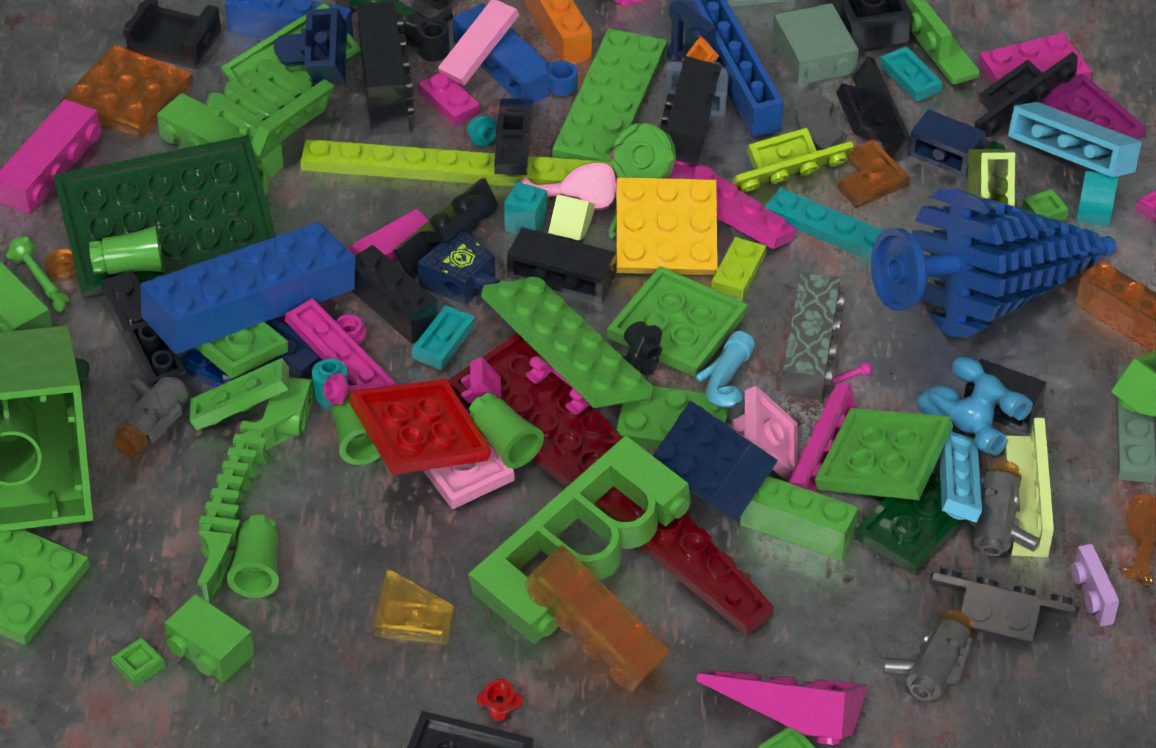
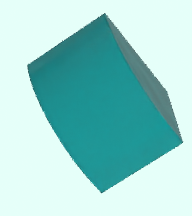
M1085 172L1076 221L1109 227L1119 176L1110 177L1102 173Z

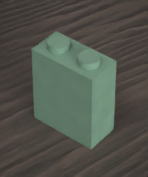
M833 3L774 15L773 40L797 85L856 74L859 50Z

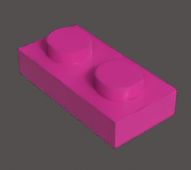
M439 72L418 83V93L454 126L480 114V104L456 81L448 78L446 75Z

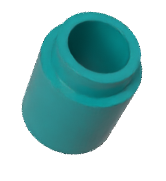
M337 359L321 360L312 369L315 400L322 408L332 410L330 400L325 398L323 392L326 379L330 378L331 374L342 373L348 382L347 368L343 362Z

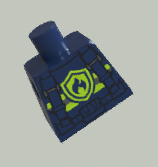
M463 229L446 243H439L418 261L419 284L424 289L461 304L469 303L480 292L482 293L484 285L501 281L495 277V257L493 253Z

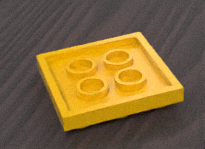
M617 178L616 273L653 274L659 266H662L680 275H715L718 270L716 180Z

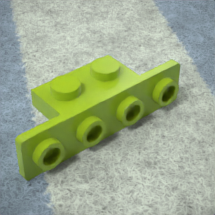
M807 127L749 144L746 148L754 170L736 175L731 183L736 185L743 193L757 189L761 183L771 181L772 184L783 182L791 174L798 172L801 175L810 174L821 165L829 163L831 167L837 166L848 160V155L854 149V144L852 141L817 151Z

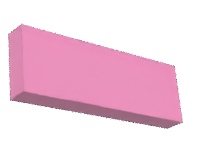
M491 0L438 67L439 72L465 86L518 18L519 13L517 9L498 0Z

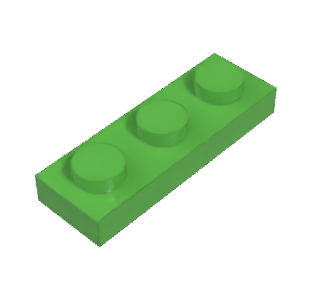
M280 358L191 398L190 423L198 431L209 425H215L222 419L240 411H247L252 406L269 398L280 396L283 392L289 390V366L283 358Z

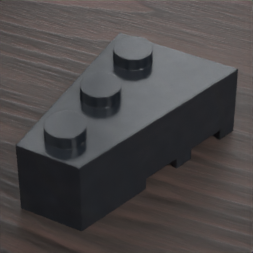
M688 56L684 57L674 95L668 93L660 127L670 135L675 145L676 161L695 166L698 164L722 65Z

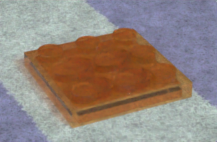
M112 45L61 99V102L66 99L97 110L100 124L142 139L158 122L157 113L190 87L193 83V75L186 70Z

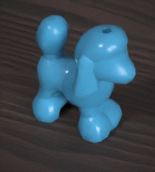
M967 356L958 357L952 364V371L958 379L975 384L972 395L961 399L959 393L952 387L936 385L928 388L920 395L917 401V408L922 414L951 416L952 423L958 429L969 434H976L975 445L981 452L997 456L1004 450L1008 440L1004 434L992 425L995 406L999 404L1005 414L1010 417L1013 416L1017 420H1023L1030 413L1033 403L1024 394L1006 388L994 375L986 374L982 365L976 359Z

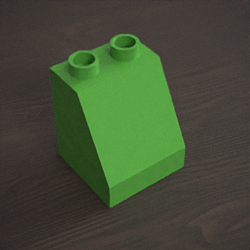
M68 325L0 332V532L93 521L81 389Z

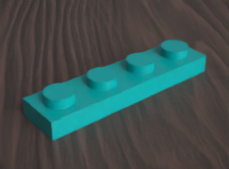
M781 187L765 206L774 214L783 217L787 223L798 231L871 261L872 249L877 237L884 232L880 228Z

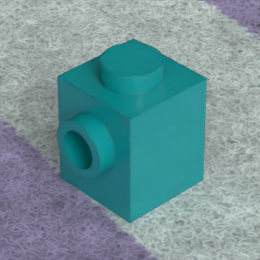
M520 182L515 183L504 202L505 232L518 235L522 227L541 231L547 220L546 189Z

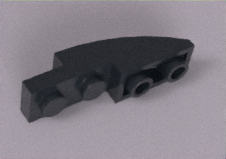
M501 98L496 128L494 174L527 175L534 99Z
M133 270L100 281L101 289L114 314L115 324L136 363L150 383L154 386L162 377H179L186 374L178 354H175L141 317L140 284Z

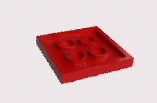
M447 379L351 391L348 402L392 475L488 461L491 449Z

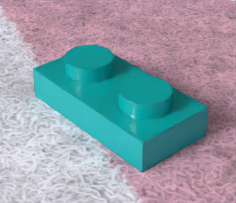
M907 46L881 56V68L915 102L941 92L942 81Z
M445 305L411 349L412 359L443 370L475 327V316Z

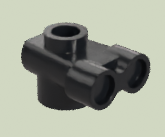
M638 321L630 325L624 333V340L630 348L627 355L623 356V358L641 374L653 375L655 373L659 356L662 353V347L660 346L662 330L656 325L648 326L646 322Z

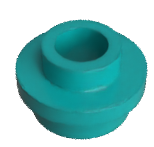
M487 115L473 118L467 128V134L471 142L478 147L490 145L496 138L497 122L494 118Z

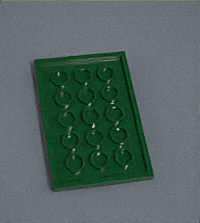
M249 135L53 175L82 298L103 294L100 281L122 274L108 275L107 272L94 274L89 242L102 241V238L119 236L157 225L162 248L164 272H134L139 284L159 276H164L251 244L276 237Z

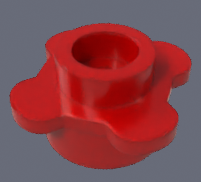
M497 679L490 682L485 687L484 692L478 694L477 703L480 707H485L491 713L492 720L499 722L503 721L506 718V714L513 708H520L522 706L523 697L520 693L514 692L512 685L506 679ZM497 698H503L502 702H497L496 700Z

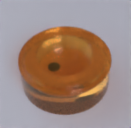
M59 249L46 256L44 265L49 278L55 281H66L76 276L71 250Z

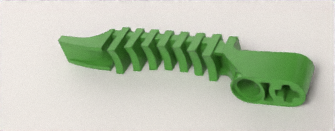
M289 376V390L283 392L278 397L269 398L263 419L258 422L242 421L240 426L241 434L234 435V447H229L227 453L228 461L224 460L222 464L223 474H218L216 479L217 488L212 487L210 493L211 502H206L205 515H201L199 519L200 529L198 534L202 542L201 553L207 558V561L197 583L198 586H202L203 594L201 598L208 603H211L219 591L234 559L235 551H230L228 548L229 546L237 547L238 534L242 527L240 520L237 518L241 519L243 513L239 504L244 505L246 500L242 490L250 491L252 486L248 477L258 478L260 471L256 464L268 465L270 458L266 450L294 436L301 437L303 435L314 399L312 379Z

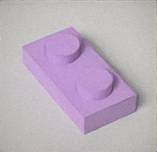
M1093 544L1078 546L1075 562L1071 565L1073 580L1076 584L1081 585L1086 608L1089 613H1094L1099 626L1114 624L1119 599Z

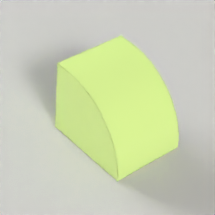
M557 194L548 233L579 241L582 240L590 226L596 203Z

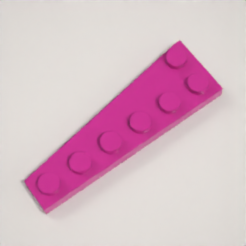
M614 149L612 150L610 160L614 158ZM675 160L673 170L666 179L716 180L717 219L730 224L735 229L771 249H775L795 239L797 232L795 227L787 223L783 217L765 208L758 200L743 193L736 185L727 182L714 173L711 168L704 166L700 162L695 166Z

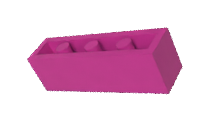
M64 99L0 170V204L31 214L39 204L43 203L47 195L55 187L53 175L68 172L75 163L81 160L87 149L99 139L101 126L99 125L97 110Z

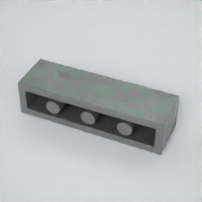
M800 272L782 372V395L822 400L824 386L831 387L834 366H829L828 361H835L838 341L832 340V337H839L842 316H836L837 311L843 312L846 292L840 291L841 277Z

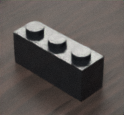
M522 227L507 253L508 277L516 280L539 277L552 290L602 303L616 276V252Z
M371 245L355 255V288L351 291L411 344H414L438 315L437 299L378 248Z

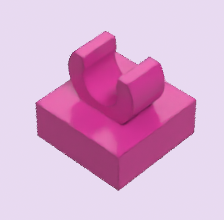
M483 357L471 361L470 374L461 379V383L468 390L462 392L461 396L469 404H472L477 397H481L487 392L493 393L501 399V376Z

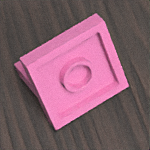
M757 385L745 390V414L733 419V429L775 457L778 461L772 470L786 482H789L791 472L796 470L799 463L798 423Z

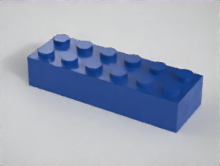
M316 222L141 283V317L175 354H179L240 330L258 325L259 323L283 316L311 298L318 303L354 290L356 257L323 224Z

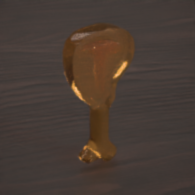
M1139 494L1133 496L1129 501L1126 511V528L1130 538L1138 546L1135 563L1131 567L1123 569L1122 576L1126 579L1137 580L1142 586H1149L1154 582V576L1149 570L1153 549L1156 548V496Z

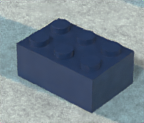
M691 400L653 455V457L689 483L691 491L736 521H738L778 461L775 457Z

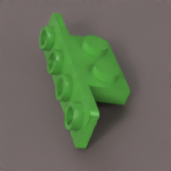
M926 0L906 2L912 13L910 31L950 83L958 84L978 78L979 69L952 37V33Z

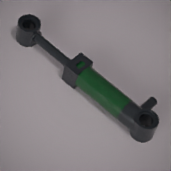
M336 0L337 6L352 9V14L357 11V4L394 1L396 14L402 13L404 32L399 34H405L406 41L419 49V54L424 60L437 62L445 59L449 54V27L447 23L454 17L449 9H445L434 18L428 19L398 0Z

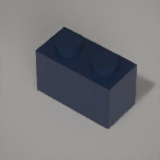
M928 109L911 131L908 155L966 178L968 176V150L984 149L986 131Z

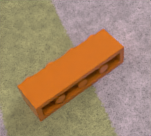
M523 0L559 61L578 64L592 60V30L573 0Z

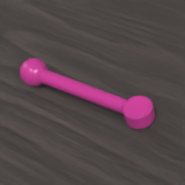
M863 362L859 368L832 377V384L860 374L869 375L872 372V365L868 362Z

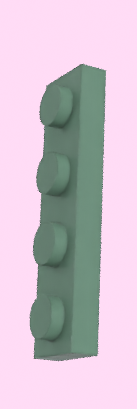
M1117 365L1115 385L1128 366ZM1116 396L1118 480L1154 483L1156 476L1154 416L1131 412L1118 403V397Z

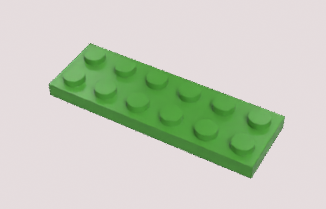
M607 29L554 144L552 158L612 162L610 158L615 140L623 130L635 124L667 51V40L622 30Z
M528 277L523 280L500 281L499 283L483 286L481 297L593 408L649 399L651 397L654 386L584 321L582 316L577 314L563 298L558 296L544 280L539 277Z

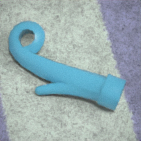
M736 331L732 333L724 345L723 353L709 367L696 375L698 382L710 378L706 389V397L710 403L718 408H732L743 399L744 394L739 388L727 386L740 365L749 359L755 348L753 338L745 332Z

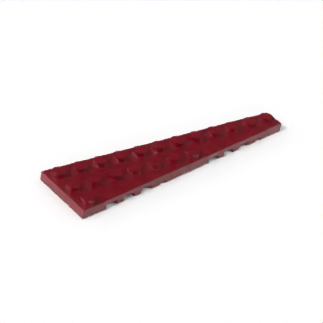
M517 333L484 355L483 358L501 376V399L544 434L543 445L532 460L564 487H568L618 443L622 437L609 426L608 421L600 412L594 411L590 406H587L577 415L568 410L565 406L573 400L569 395L573 388L554 373L550 372L539 383H534L525 376L526 373L533 369L529 364L530 360L536 356L543 357ZM470 366L448 380L460 401L468 408L471 404L461 396V393L468 389L461 383V379L470 374ZM614 486L594 503L607 516L618 522L627 523L635 521L646 512ZM688 510L682 517L675 518L666 527L659 522L657 532L653 538L639 547L642 551L746 636L773 616L774 606L742 571L738 570L733 560L725 552H720L711 542L712 537L704 528L699 529L690 519Z

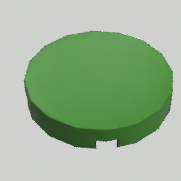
M648 123L633 124L621 132L613 146L614 158H612V166L619 178L666 179L673 170L676 160L675 145L670 135L661 127Z

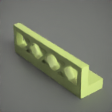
M1034 418L1031 436L1005 435L1008 442L1004 448L1006 473L1020 479V512L1016 511L1015 515L1019 520V527L1040 538V543L1033 552L1011 540V556L1048 557L1054 532L1045 418Z

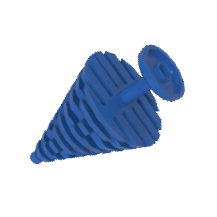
M941 189L928 198L949 203L950 206H943L942 209L934 206H922L915 221L944 230H933V233L924 230H912L911 234L903 228L886 229L877 237L872 249L870 263L875 291L886 307L892 311L910 310L922 300L946 308V314L940 312L927 313L937 327L950 337H970L994 324L989 321L1003 317L1005 313L1010 314L1016 309L1021 308L1025 303L1031 302L1042 294L1056 288V286L1052 285H1060L1066 282V276L1075 277L1084 272L1086 268L1099 263L1102 257L1113 255L1116 252L1117 246L1116 241L1111 236L1100 237L1095 231L1082 229L1076 225L1050 219L1047 216L1034 214L1031 211L1019 209L1015 206L1003 204L976 194H969L960 189ZM923 251L930 252L931 256L924 254ZM929 276L940 279L934 280L935 284L926 281Z

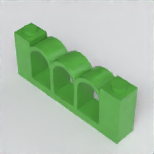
M624 436L468 573L473 594L535 645L543 637L550 636L557 629L559 622H561L560 614L568 613L579 605L584 598L586 590L585 581L604 580L615 573L622 560L621 548L632 549L641 547L656 534L659 522L666 527L675 518H680L687 512L691 504L689 483L629 437ZM614 486L646 512L635 521L627 523L618 522L607 516L594 503ZM578 518L605 539L609 545L598 554L590 556L581 555L573 551L558 539L557 536ZM540 551H543L573 577L562 587L548 589L534 583L520 569Z

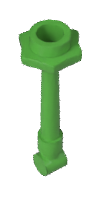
M27 236L15 238L8 246L9 250L6 253V257L16 264L25 262L44 288V293L53 301L51 307L59 312L64 311L69 297L61 293L58 287L50 281L32 258L37 243L30 240Z

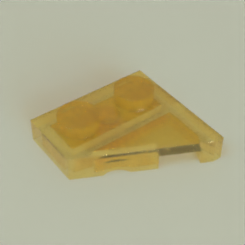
M387 570L373 626L374 636L448 645L455 615L454 605L399 574Z

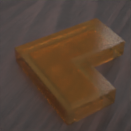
M873 139L854 147L847 156L848 161L855 167L858 173L838 181V190L857 209L909 186L911 177Z

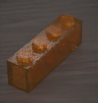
M1100 260L1081 277L1075 306L1150 352L1156 350V292Z
M563 545L558 547L530 574L524 585L528 588L527 592L530 598L541 607L545 605L555 615L554 618L558 626L566 633L570 634L572 632L582 642V648L586 654L596 661L600 660L609 669L611 678L619 686L627 687L632 693L665 661L671 652Z

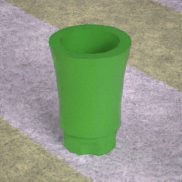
M157 225L132 233L102 238V241L89 242L94 274L107 272L108 275L130 270H133V272H164L162 248Z
M487 392L472 402L469 407L470 417L480 433L496 450L506 467L512 469L522 467L538 454L544 441L543 432L516 413L504 400L499 399L493 393Z
M348 394L343 404L331 405L332 416L338 434L339 453L341 458L349 464H369L381 456L348 402L350 394Z
M251 515L247 521L242 523V529L238 534L234 559L227 574L229 587L244 597H266L275 592L279 585L277 568L278 526L274 520L267 518L266 515Z

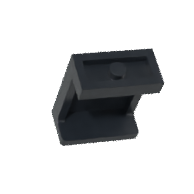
M145 0L139 4L137 12L130 21L126 22L123 29V37L126 39L128 53L196 69L221 32L219 8L207 5L200 16L162 8L158 5V0Z

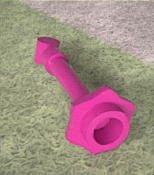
M338 373L331 374L330 378L326 379L323 392L325 398L330 400L331 405L343 404L348 394H351V391L400 385L403 383H393L392 385H349L344 375Z

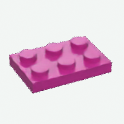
M1064 32L982 52L979 54L978 61L993 84L1027 59L1043 73L1071 52L1078 56L1077 73L1074 78L1084 74L1090 79L1092 72Z

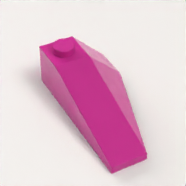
M707 670L697 673L698 682L804 735L816 736V742L822 744L836 745L840 743V739L842 740L853 735L867 693V685L834 680L817 679V682L807 681L804 682V685H798V680L790 676L767 677V681H761V675L755 673Z

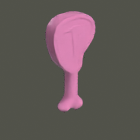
M591 163L573 170L561 183L536 185L530 182L527 177H524L520 182L546 189L547 197H555L558 194L596 203L595 211L609 209L616 199V176L613 169L604 163Z

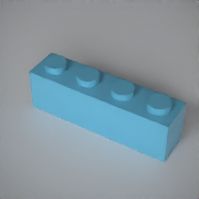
M1039 102L1014 106L1008 137L1110 177L1135 173L1142 141Z

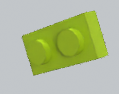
M735 237L712 279L711 288L723 294L743 299L766 256V246Z

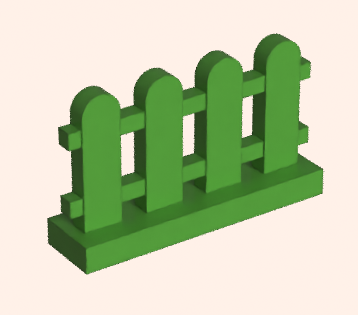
M262 59L259 62L257 72L245 70L240 80L241 84L236 81L227 82L223 91L224 95L217 92L210 93L206 105L212 110V115L217 118L223 117L240 128L238 132L245 136L249 134L254 137L251 143L253 152L260 157L325 111L335 85L323 79L313 86L312 82L308 80L303 81L286 70L287 66L282 63L277 64L272 60Z

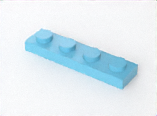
M951 431L939 456L942 511L957 520L967 519L977 523L982 512L978 448L975 445L974 439Z

